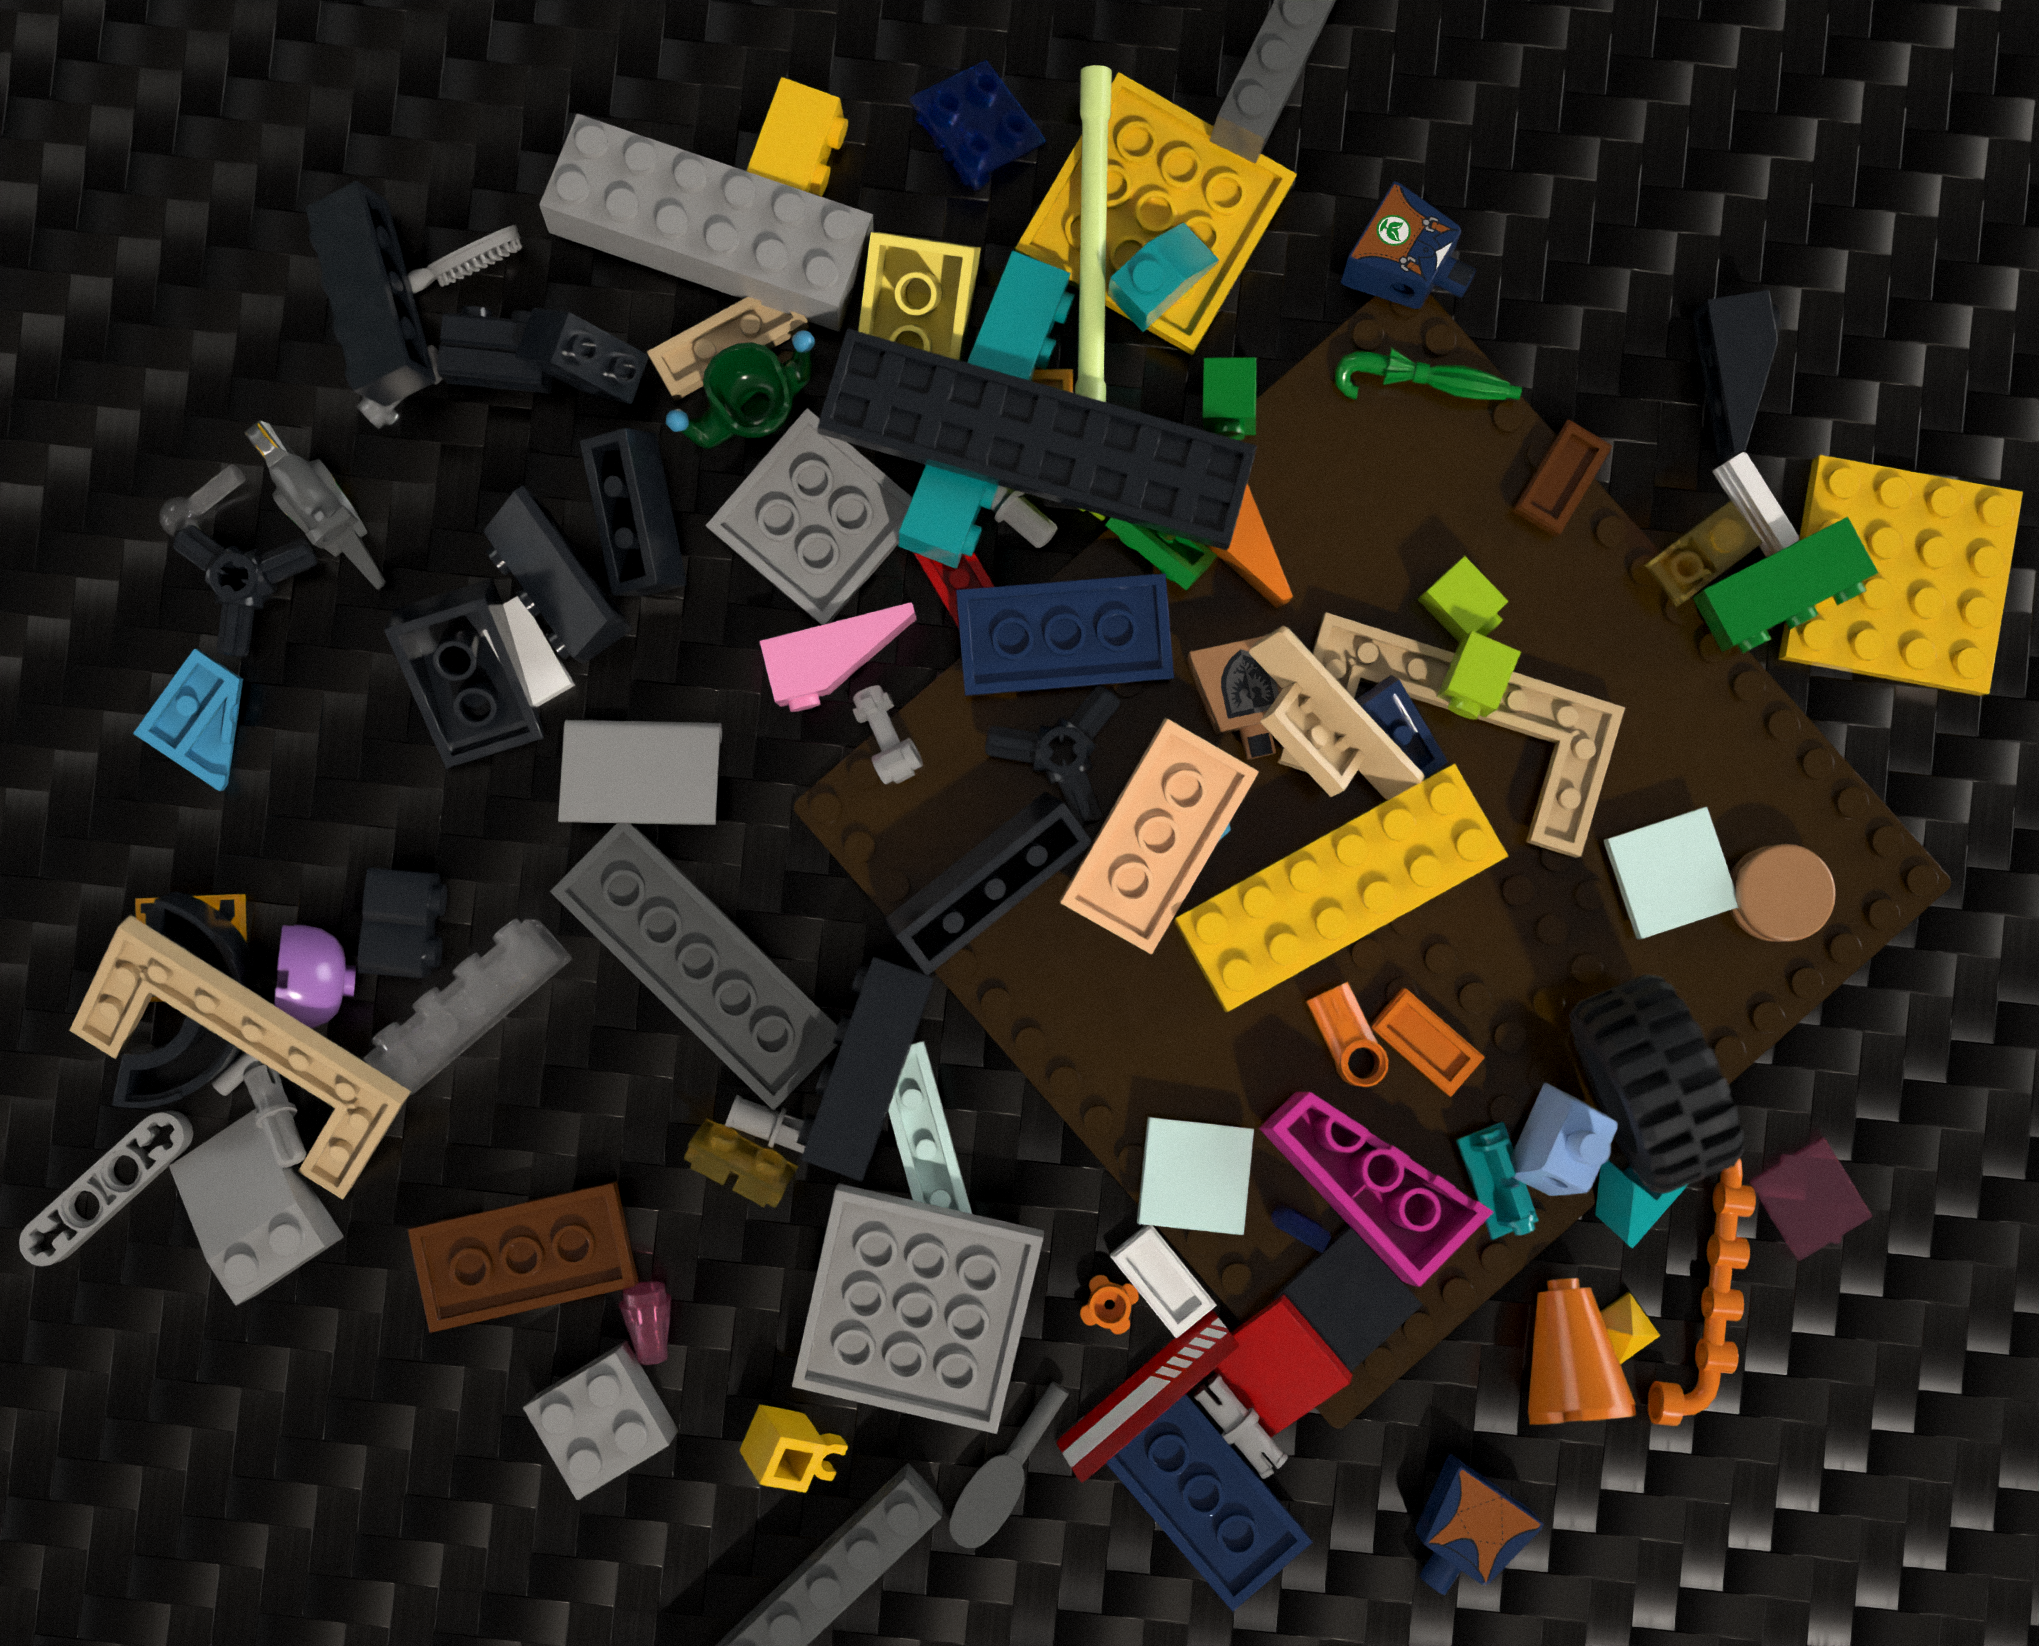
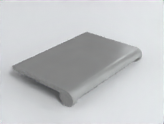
M566 720L564 724L558 821L716 825L719 746L722 741V724L703 722Z

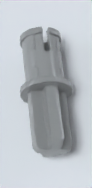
M1000 486L991 510L996 513L994 519L998 522L1005 520L1035 547L1045 546L1054 536L1057 530L1056 524L1024 497L1025 493Z
M265 1064L254 1067L245 1073L243 1079L257 1113L254 1117L255 1125L258 1128L264 1129L275 1162L281 1168L291 1167L306 1158V1151L293 1118L297 1113L296 1106L293 1103H289L277 1071L269 1066L267 1067Z
M736 1095L725 1124L726 1127H733L769 1141L768 1147L773 1148L775 1143L803 1153L805 1146L797 1144L804 1120L786 1114L787 1108L782 1107L781 1112L773 1111L769 1107Z

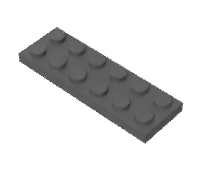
M617 823L550 891L773 1111L837 1046V1044L833 1043L838 1024L633 823Z

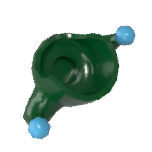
M805 330L798 331L792 338L795 351L791 359L781 364L777 356L770 349L757 343H737L723 349L711 359L704 371L703 386L711 407L702 417L696 419H688V415L681 409L672 410L666 416V425L674 432L681 431L691 441L705 449L716 447L735 434L746 438H760L775 432L785 423L790 414L793 396L812 377L810 350L815 344L813 335Z

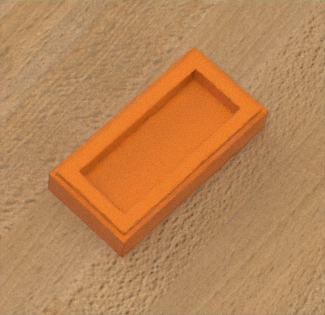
M1403 987L1370 1024V1028L1450 1097L1485 1058L1410 991Z

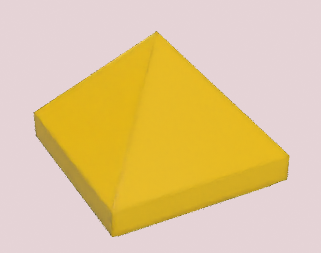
M1626 1292L1600 1311L1620 1364L1660 1336L1629 1292Z

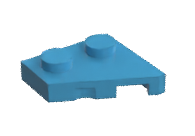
M194 648L133 734L218 791H223L229 782L243 678L202 650Z

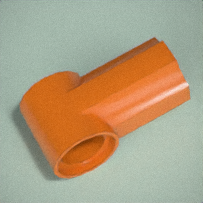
M1348 982L1307 1000L1306 1004L1335 1061L1336 1071L1341 1079L1350 1085L1361 1087L1373 1086L1380 1082L1388 1071L1389 1061L1387 1054L1381 1045L1377 1043ZM1357 1048H1365L1374 1058V1069L1371 1074L1364 1078L1354 1076L1348 1066L1349 1057Z

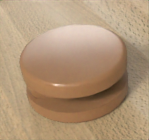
M1780 844L1757 848L1743 856L1730 873L1736 891L1738 908L1731 909L1730 913L1745 932L1758 939L1781 942L1807 938L1824 926L1833 911L1836 890L1832 874L1819 856L1804 847Z

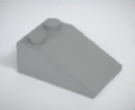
M255 1109L169 1165L206 1261L235 1306L258 1295L344 1238L306 1177L298 1172L300 1169L298 1165L294 1164L288 1168H281L275 1162L264 1129L258 1128L255 1125L254 1117L257 1114Z

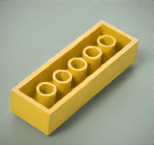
M1453 764L1175 918L1174 922L1224 1012H1229L1508 857V854L1457 766Z

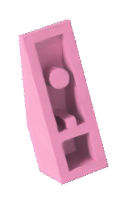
M912 602L760 641L775 702L780 707L789 705L790 712L819 706L820 696L831 694L917 619Z

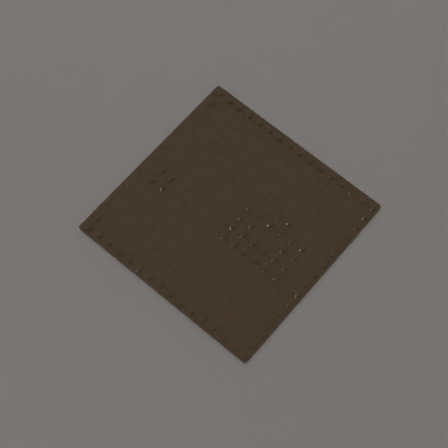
M1429 294L1425 303L1419 309H1413L1374 296L1256 399V435H1245V438L1239 441L1257 446L1247 483L1293 595L1291 600L1286 605L1276 608L1218 556L1187 591L1176 582L1166 578L1174 678L1169 680L1101 685L1110 690L1121 703L1120 707L1092 740L1097 747L1089 756L1093 769L1087 771V774L1103 813L1099 821L1082 827L1092 842L1165 717L1259 771L1229 822L1231 830L1216 844L1152 954L1146 952L1060 903L1059 899L1088 851V847L934 970L1138 1205L1148 1117L1254 1129L1244 1235L1157 1226L1242 1324L1274 1302L1275 1299L1272 1295L1348 1225L1259 1129L1295 1092L1313 1093L1368 1129V1132L1387 1144L1396 1147L1408 1155L1411 1160L1434 1175H1439L1454 1185L1457 1190L1477 1201L1456 1139L1496 1123L1504 1122L1513 1149H1515L1544 1083H1548L1602 1112L1582 1068L1581 1059L1573 1041L1574 1035L1570 1029L1571 1020L1569 1015L1579 1001L1644 974L1664 978L1665 982L1670 983L1676 990L1679 999H1683L1689 1008L1693 1020L1697 1021L1709 1049H1712L1718 1062L1717 1065L1722 1077L1725 1078L1727 1085H1729L1951 886L1949 875L1749 651L1742 654L1738 645L1724 652L1721 651L1693 599L1697 595L1696 591L1595 478L1592 480L1563 531L1557 537H1554L1512 511L1557 436L1522 396H1520L1519 400L1506 398V400L1461 398L1438 390L1428 383L1424 385L1414 383L1412 380L1383 385L1384 376L1361 371L1353 372L1350 377V381L1354 385L1359 386L1356 400L1346 397L1335 386V369L1343 356L1356 351L1373 352L1388 356L1391 347L1415 364L1416 362L1430 364V367L1437 365H1463L1487 372L1507 381L1431 294ZM1108 528L1046 583L1162 573L1159 568L1138 551L1126 546L1119 536ZM1466 556L1509 601L1497 612L1503 621L1486 637L1521 652L1513 672L1625 707L1582 855L1574 858L1526 842L1555 743L1480 719H1468L1448 709L1411 698L1448 761L1422 781L1455 764L1508 857L1229 1012H1224L1174 922L1175 918L1388 801V799H1385L1359 770L1344 791L1330 797L1308 772L1277 763L1282 745L1274 736L1275 754L1246 760L1240 731L1216 735L1188 668L1186 657L1192 651L1266 636L1282 626L1288 627L1312 653L1322 617L1326 612L1455 653L1459 643L1418 601V598L1454 564ZM960 657L890 718L900 742L910 738L922 758L923 766L914 770L916 775L899 784L894 781L884 784L872 762V756L882 752L873 733L795 802L794 810L885 916L888 917L1043 792L1046 791L1064 802L1058 783L1050 785L1045 773L1034 772V763L986 755L985 743L987 732L991 726H1000L1039 733L1040 725L1053 727L1060 717L1068 721L1091 691L1098 685L965 696L962 659ZM1359 681L1354 700L1374 686ZM1063 739L1062 745H1059L1058 740H1054L1049 745L1054 751L1051 758L1053 763L1061 766L1062 761L1065 760L1066 764L1070 765L1076 760L1071 754L1074 744L1069 740ZM1707 807L1729 873H1731L1736 863L1743 856L1757 848L1780 844L1798 845L1815 853L1829 868L1836 890L1834 908L1829 919L1821 929L1813 935L1797 941L1773 942L1753 937L1736 923L1730 910L1643 939H1636L1603 840ZM1348 982L1370 1026L1403 987L1410 991L1485 1058L1450 1097L1371 1029L1377 1043L1381 1045L1387 1054L1389 1061L1388 1071L1384 1078L1376 1085L1369 1087L1350 1085L1338 1075L1335 1061L1306 1001ZM1357 1048L1349 1057V1069L1358 1078L1367 1077L1374 1069L1372 1054L1365 1048ZM1614 1136L1610 1144L1611 1151L1608 1160L1625 1171L1629 1166L1628 1159L1620 1150ZM1600 1169L1592 1187L1587 1193L1549 1196L1526 1184L1539 1220L1533 1223L1534 1231L1516 1236L1513 1231L1496 1239H1491L1484 1221L1420 1287L1403 1282L1423 1305L1351 1372L1353 1376L1350 1384L1315 1407L1327 1422L1336 1429L1345 1427L1597 1203ZM1277 1225H1279V1226H1281V1227H1283V1228L1289 1230L1290 1232L1296 1234L1297 1236L1303 1238L1304 1240H1306V1241L1309 1242L1310 1244L1312 1243V1245L1315 1246V1247H1312V1246H1310V1245H1308V1244L1302 1242L1301 1240H1299V1239L1295 1238L1294 1236L1288 1234L1287 1232H1285V1231L1282 1230L1281 1228L1279 1229V1227H1278Z

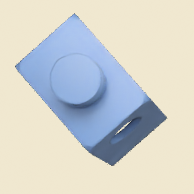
M1544 1083L1510 1158L1516 1174L1513 1178L1549 1196L1587 1193L1594 1183L1601 1164L1609 1158L1610 1144L1617 1130V1122L1593 1106L1548 1083Z

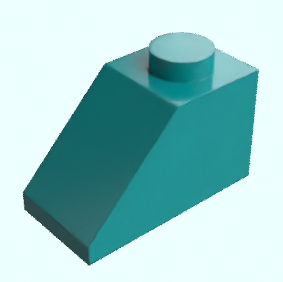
M1183 222L1149 241L1110 277L1108 296L1144 332L1218 263L1219 259Z

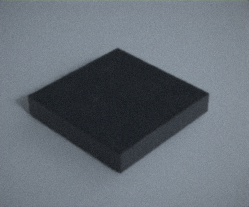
M1349 1225L1272 1295L1276 1300L1284 1294L1350 1372L1423 1305Z

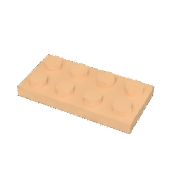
M1165 717L1093 840V844L1089 847L1061 895L1060 903L1152 954L1259 771Z

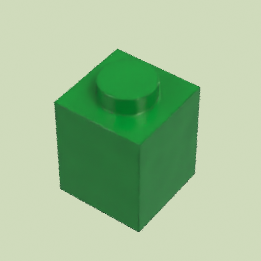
M1256 357L1204 358V431L1235 440H1242L1245 438V435H1256Z

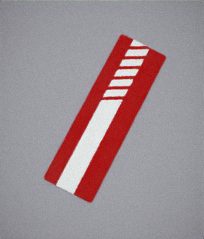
M1213 1310L1209 1311L1178 1338L1172 1340L1057 1440V1446L1080 1482L1087 1480L1239 1348V1343Z

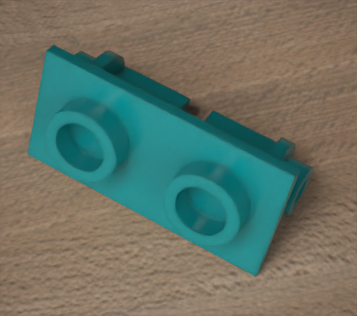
M1504 1122L1496 1123L1456 1139L1477 1201L1494 1211L1485 1220L1490 1238L1496 1239L1513 1231L1516 1236L1534 1231L1533 1223L1539 1220L1526 1184L1513 1178L1516 1174L1510 1158L1514 1149Z

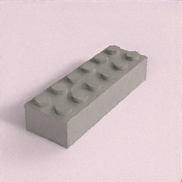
M577 114L539 204L547 229L551 234L741 299L751 297L760 300L761 305L790 315V311L804 315L807 321L840 332L867 261L870 234L873 232V214Z

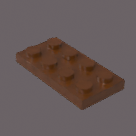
M617 1181L422 1224L408 1229L429 1333L635 1287L639 1283Z

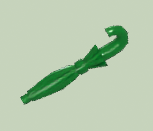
M1391 347L1388 356L1364 351H1356L1341 358L1335 369V386L1346 397L1354 400L1357 398L1359 386L1354 385L1350 381V377L1355 371L1384 376L1383 385L1412 380L1414 383L1424 385L1428 383L1438 390L1461 398L1479 400H1506V398L1519 400L1522 393V387L1510 385L1508 381L1463 365H1437L1430 367V364L1416 362L1415 364L1393 347Z

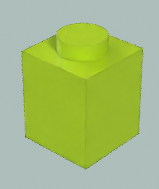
M1466 556L1454 564L1418 598V601L1458 643L1471 631L1487 636L1503 621L1497 612L1509 602Z
M1471 631L1460 640L1437 697L1448 701L1447 708L1457 715L1476 720L1479 715L1487 717L1498 709L1521 652Z

